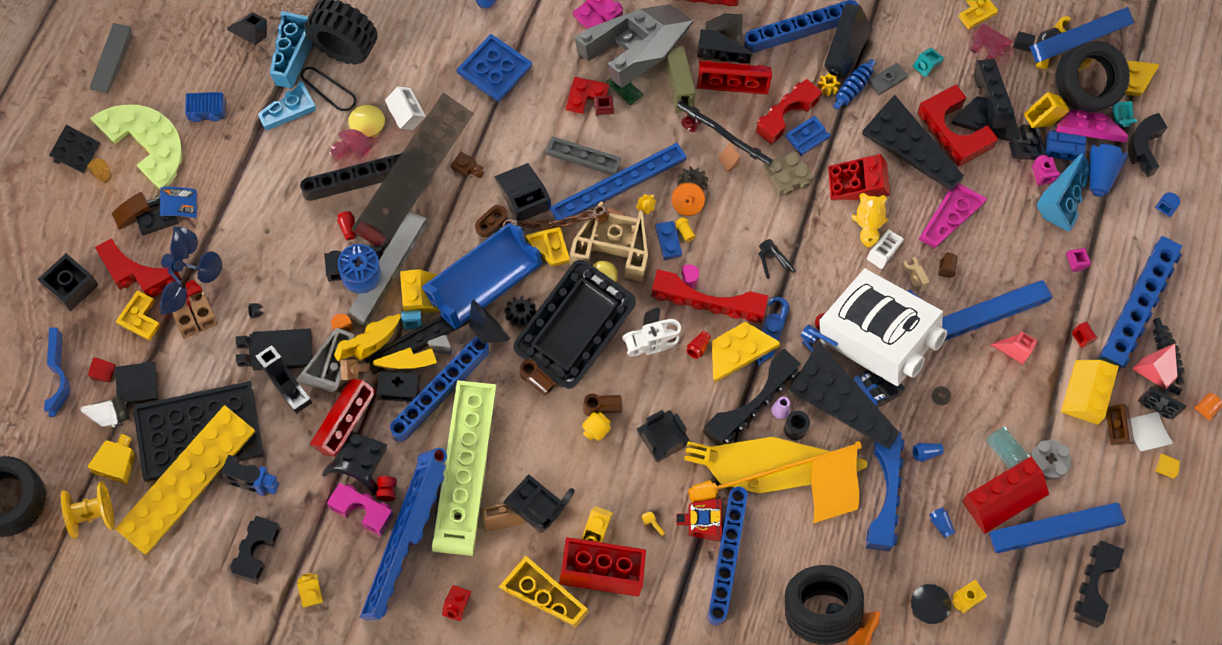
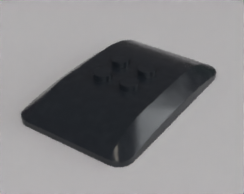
M577 260L570 266L513 344L514 351L525 360L531 359L535 361L537 367L562 387L572 389L585 376L636 305L635 296L588 262Z

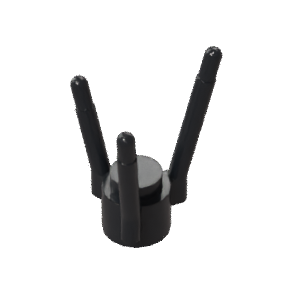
M771 239L765 240L759 245L761 251L758 255L761 258L767 279L770 278L765 257L768 259L776 257L785 270L789 267L792 272H796V269L779 251L777 245Z

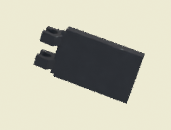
M311 328L252 332V334H249V337L236 336L238 349L249 348V355L236 354L238 367L249 366L253 368V371L263 370L255 356L271 345L282 357L287 368H304L312 360Z

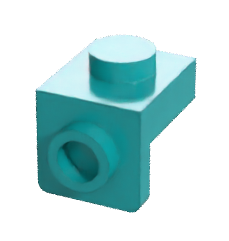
M1132 101L1118 102L1112 106L1113 121L1116 124H1120V128L1131 127V123L1137 122V119H1133Z

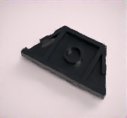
M976 96L951 122L952 125L972 131H978L988 125L999 139L1009 142L1012 139H1021L1015 115H1013L1010 127L992 129L988 118L987 98Z

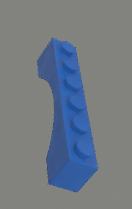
M899 432L900 434L890 450L874 442L873 454L884 472L886 496L880 514L867 528L866 548L890 552L897 543V534H894L895 526H898L899 521L896 507H899L900 496L897 495V490L901 487L902 477L899 476V469L901 470L903 466V458H900V451H903L905 442L904 439H901L902 432Z

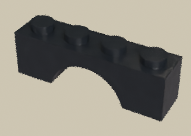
M995 58L977 60L974 78L977 87L984 88L986 92L988 118L992 129L1010 127L1014 110Z
M1100 541L1092 546L1089 556L1092 557L1091 562L1086 565L1084 571L1086 579L1079 588L1080 600L1076 601L1073 612H1076L1075 620L1096 628L1104 624L1109 605L1099 594L1098 580L1101 574L1112 573L1120 567L1124 553L1123 548L1104 541Z

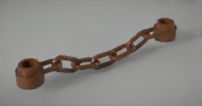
M597 206L593 210H587L576 216L565 217L557 221L540 220L530 222L508 219L504 221L502 228L508 223L515 226L522 223V230L525 228L545 230L562 226L567 227L576 224V222L595 219L597 222L603 223L608 220L609 212L605 206ZM593 212V216L588 217L587 213ZM572 219L573 222L566 224L565 220ZM540 223H548V227H540Z

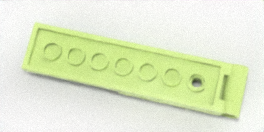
M457 380L446 452V467L443 473L444 480L441 485L432 552L473 556L496 394L495 384ZM460 515L461 519L456 520L455 517Z

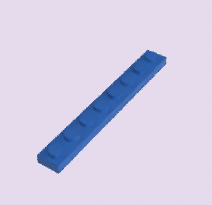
M675 143L551 206L550 212L556 221L562 220L565 217L576 216L597 206L600 202H605L685 161L687 156L679 144Z

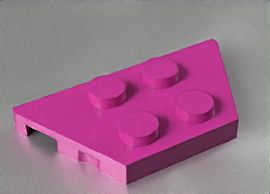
M1071 110L1058 123L1056 132L1124 143L1128 139V135L1108 115L1103 113Z

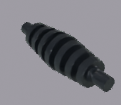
M1156 318L1153 320L1155 325L1153 335L1156 336L1154 340L1157 343L1156 349L1161 350L1175 344L1177 379L1175 381L1177 385L1184 384L1182 374L1185 371L1181 367L1183 365L1182 360H1179L1181 358L1179 346L1176 345L1175 339H1171L1173 335L1171 332H1168V326L1162 324L1161 318Z

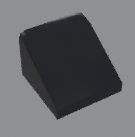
M658 307L645 313L643 326L659 321L660 309Z

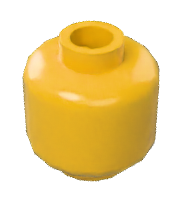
M594 412L583 422L582 427L585 430L583 434L591 441L593 439L601 441L611 430V421L601 412L598 414Z

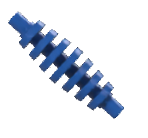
M870 59L867 63H862L846 78L836 95L837 101L833 105L835 109L839 110L842 105H848L864 89L874 72L875 60Z

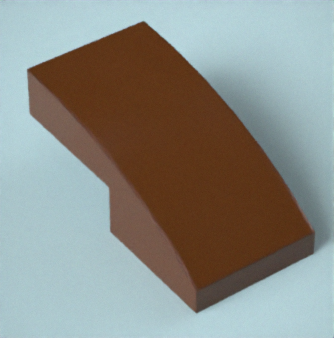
M139 192L113 211L112 216L120 230L136 222L135 217L151 209L144 194Z

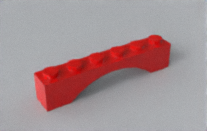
M657 269L651 297L658 301L667 300L679 306L687 305L696 310L704 309L713 314H725L733 319H746L750 323H762L769 296L752 291L733 297L709 296L690 288L676 273Z

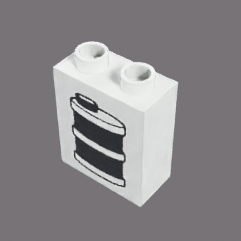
M865 268L819 320L820 333L837 342L838 346H834L820 338L821 343L896 386L907 375L912 378L918 375L925 362L923 355L929 348L936 351L941 347L946 338L947 330L942 328V310Z

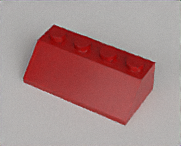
M699 61L697 89L768 95L772 79V69L764 65L754 66L744 63L730 64L728 62Z
M1030 456L968 493L962 502L983 533L986 534L1050 494L1043 471L1033 457Z
M566 537L559 585L639 597L643 587L646 549Z

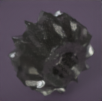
M690 166L689 171L684 168L682 174L679 173L677 186L687 182L694 183L704 192L708 188L707 183L709 179L705 176V171L699 172V166L696 170Z

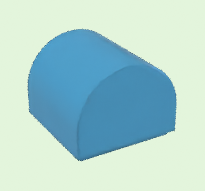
M421 309L401 311L403 330L417 329L422 326Z

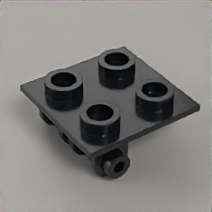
M66 124L49 156L54 158L53 162L56 164L62 162L84 174L100 142Z

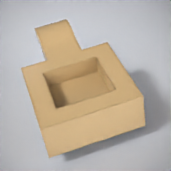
M913 257L911 260L912 266L908 265L905 260L902 266L905 271L912 273V284L917 287L919 292L926 290L930 281L922 266L918 265V260Z

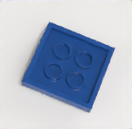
M490 34L456 70L457 74L499 103L532 68L533 62L493 34Z

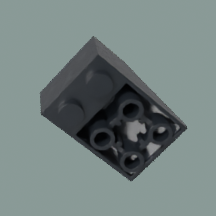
M529 163L494 176L516 221L526 220L550 210L551 198Z

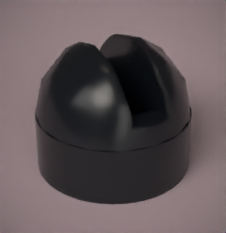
M250 303L248 305L249 317L251 319L261 317L264 312H261L260 308H263V306L259 303Z

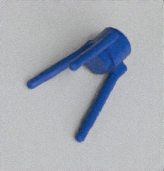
M809 324L800 335L804 339L802 343L811 352H813L814 348L810 343L815 344L819 338L834 346H838L837 342L824 336Z

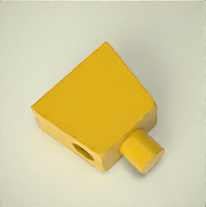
M1047 92L1024 113V116L1032 128L1051 127L1067 115L1069 108L1061 96Z
M120 434L117 443L106 440L87 468L93 474L128 485L136 458L135 452L128 447L132 438Z

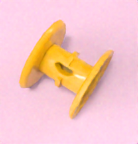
M103 481L97 485V498L90 500L84 498L82 502L74 503L71 495L66 490L61 491L62 514L68 533L73 540L79 536V523L88 521L92 523L93 519L102 517L109 530L115 529L113 506L108 489Z

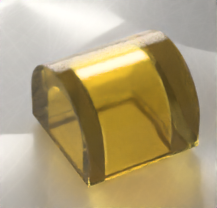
M97 158L87 165L91 174L102 182L107 183L111 179L112 173L105 160Z

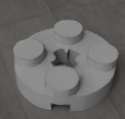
M1054 440L1041 441L1032 450L1030 455L1043 471L1045 479L1055 480L1063 476L1071 466L1069 448ZM1052 456L1055 461L1049 464V460L1046 461V457Z

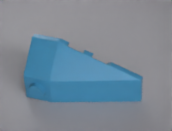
M1080 154L1045 190L1036 205L1045 220L1066 231H1071L1078 218L1077 206L1078 203H1082V187H1086L1090 172V165L1084 154Z

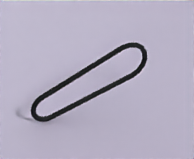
M309 66L301 71L303 81L336 109L348 111L355 106V95L318 69ZM308 69L316 71L353 97V104L345 109L338 107L304 78V72Z

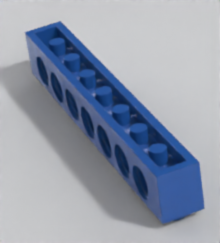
M1161 236L1156 242L1097 360L1119 366L1118 371L1121 368H1126L1130 361L1128 355L1136 349L1138 343L1135 341L1137 337L1140 338L1144 333L1145 328L1143 325L1145 322H1149L1153 314L1150 311L1152 307L1155 308L1160 300L1158 295L1160 292L1163 293L1168 284L1165 280L1167 277H1171L1175 270L1172 267L1173 264H1177L1182 256V253H1180L1182 245L1164 236Z

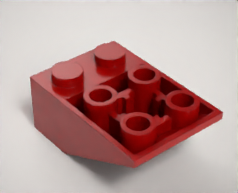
M881 154L828 166L831 200H860L859 195L861 193L875 197L881 195L890 196L888 165Z

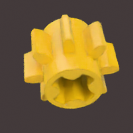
M828 73L826 76H820L817 88H821L822 94L829 97L832 93L837 94L840 82H837V76Z

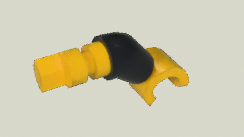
M1068 16L1062 17L1053 28L1040 33L1036 43L1066 32L1063 27L1070 22L1071 18ZM1050 58L1036 63V68L1047 69Z

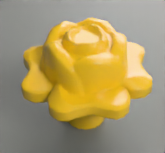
M644 194L643 197L638 199L636 206L638 212L641 210L648 215L655 209L654 206L657 201L654 199V195Z

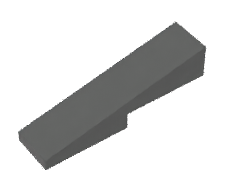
M113 23L90 84V90L103 93L110 91L121 69L120 61L133 37L130 26Z

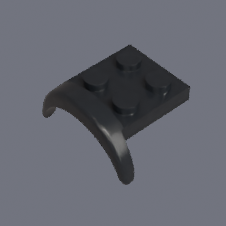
M351 431L334 461L325 467L322 476L324 477L328 473H341L351 476L363 483L376 496L378 487L372 475L387 450V444Z
M528 474L503 503L534 527L535 530L543 533L565 509L575 490L570 488L562 500H560Z

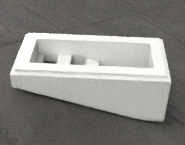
M888 229L871 249L867 260L883 269L904 238Z

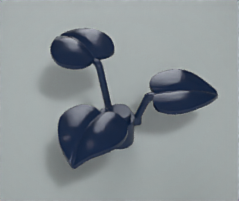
M173 227V237L170 246L171 254L167 253L161 259L162 267L168 269V274L176 281L168 283L162 293L159 306V314L161 315L180 310L187 299V291L181 287L182 282L174 272H180L184 267L199 270L197 279L203 283H209L214 281L222 270L223 262L220 256L213 251H208L201 256L199 266L183 262L184 259L189 258V254L196 251L198 246L196 234L184 227Z

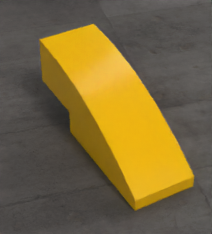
M410 347L374 360L372 363L374 366L386 369L411 370L434 365L437 361L432 348L413 355Z

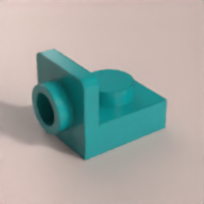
M931 47L920 53L913 64V68L926 77L934 67L943 62L944 57Z

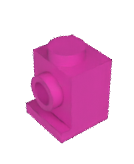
M1047 155L1039 156L1031 166L1037 186L1052 184L1060 176L1053 157L1047 158Z

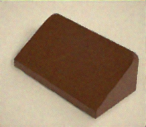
M1126 404L1108 407L1106 416L1111 445L1133 444L1134 437L1129 407Z

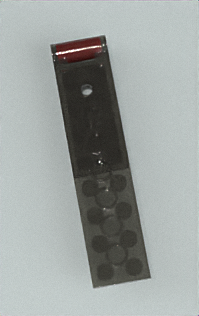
M443 92L351 231L372 245L382 247L383 251L474 113ZM387 208L389 210V214H384L383 209Z

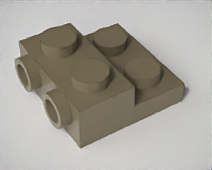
M796 151L774 159L770 166L765 163L763 164V169L778 197L788 196L795 190L800 188L806 189L812 184L813 176L806 163H802Z

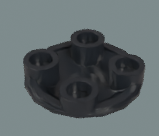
M925 584L918 587L911 598L912 614L915 618L927 624L942 623L951 611V600L948 593L942 587L935 584Z

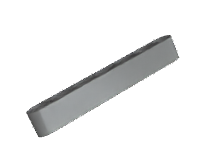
M411 211L406 215L379 260L381 269L379 284L367 293H359L347 315L351 321L363 327L369 324L424 232L428 223L427 218Z

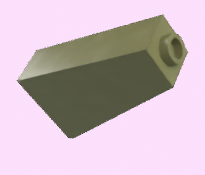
M674 46L665 57L675 113H683L684 111L679 109L677 104L679 101H682L688 106L693 107L696 92L684 47Z

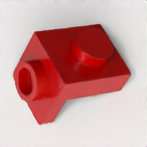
M452 585L444 601L442 615L461 621L472 591Z

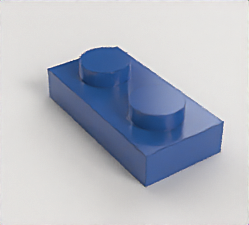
M674 221L655 224L663 260L682 257Z

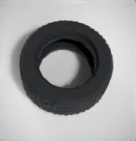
M1091 41L1070 49L1061 58L1056 68L1055 84L1059 95L1071 108L1086 112H1095L1115 105L1124 96L1129 86L1130 70L1126 58L1115 46H1111V44L1103 41ZM1086 58L1095 59L1100 62L1106 71V86L1098 96L1088 94L1079 85L1077 77L1078 68Z
M0 456V480L5 478L19 479L23 487V494L17 506L10 512L0 515V536L10 537L20 534L25 529L27 530L28 527H31L36 522L44 509L43 506H45L46 490L40 476L26 462L15 457Z
M816 565L805 568L797 573L786 587V621L796 635L808 642L820 645L843 642L852 637L859 630L863 622V588L852 574L842 568L831 565ZM827 595L840 599L845 604V607L837 613L825 615L814 613L803 604L813 596Z

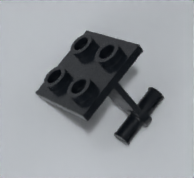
M1173 384L1167 389H1163V392L1150 386L1137 400L1144 407L1154 409L1162 417L1172 420L1186 408V405L1167 396L1168 391L1177 396L1180 395L1182 389Z

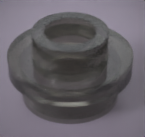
M936 387L932 392V400L937 405L944 406L951 400V392L946 387ZM939 393H943L945 398H941Z

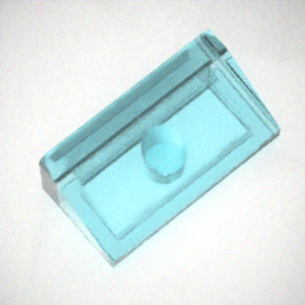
M1004 426L993 432L986 439V442L1009 469L1029 457Z

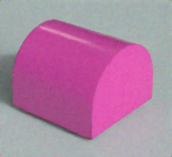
M1085 248L1069 250L1066 253L1072 272L1082 271L1091 265Z
M691 264L683 265L681 272L683 282L693 289L698 283L699 270Z

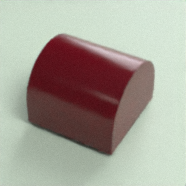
M612 95L594 97L596 116L614 114Z

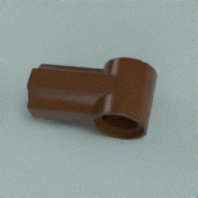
M527 359L521 363V378L529 382L543 396L547 395L556 385L549 376L537 367L535 361ZM529 367L534 371L528 374L524 372V369Z
M594 393L588 394L584 399L583 412L587 416L594 412L597 414L599 412L602 414L622 413L621 395L599 396ZM595 403L597 406L592 408L589 407L587 404Z

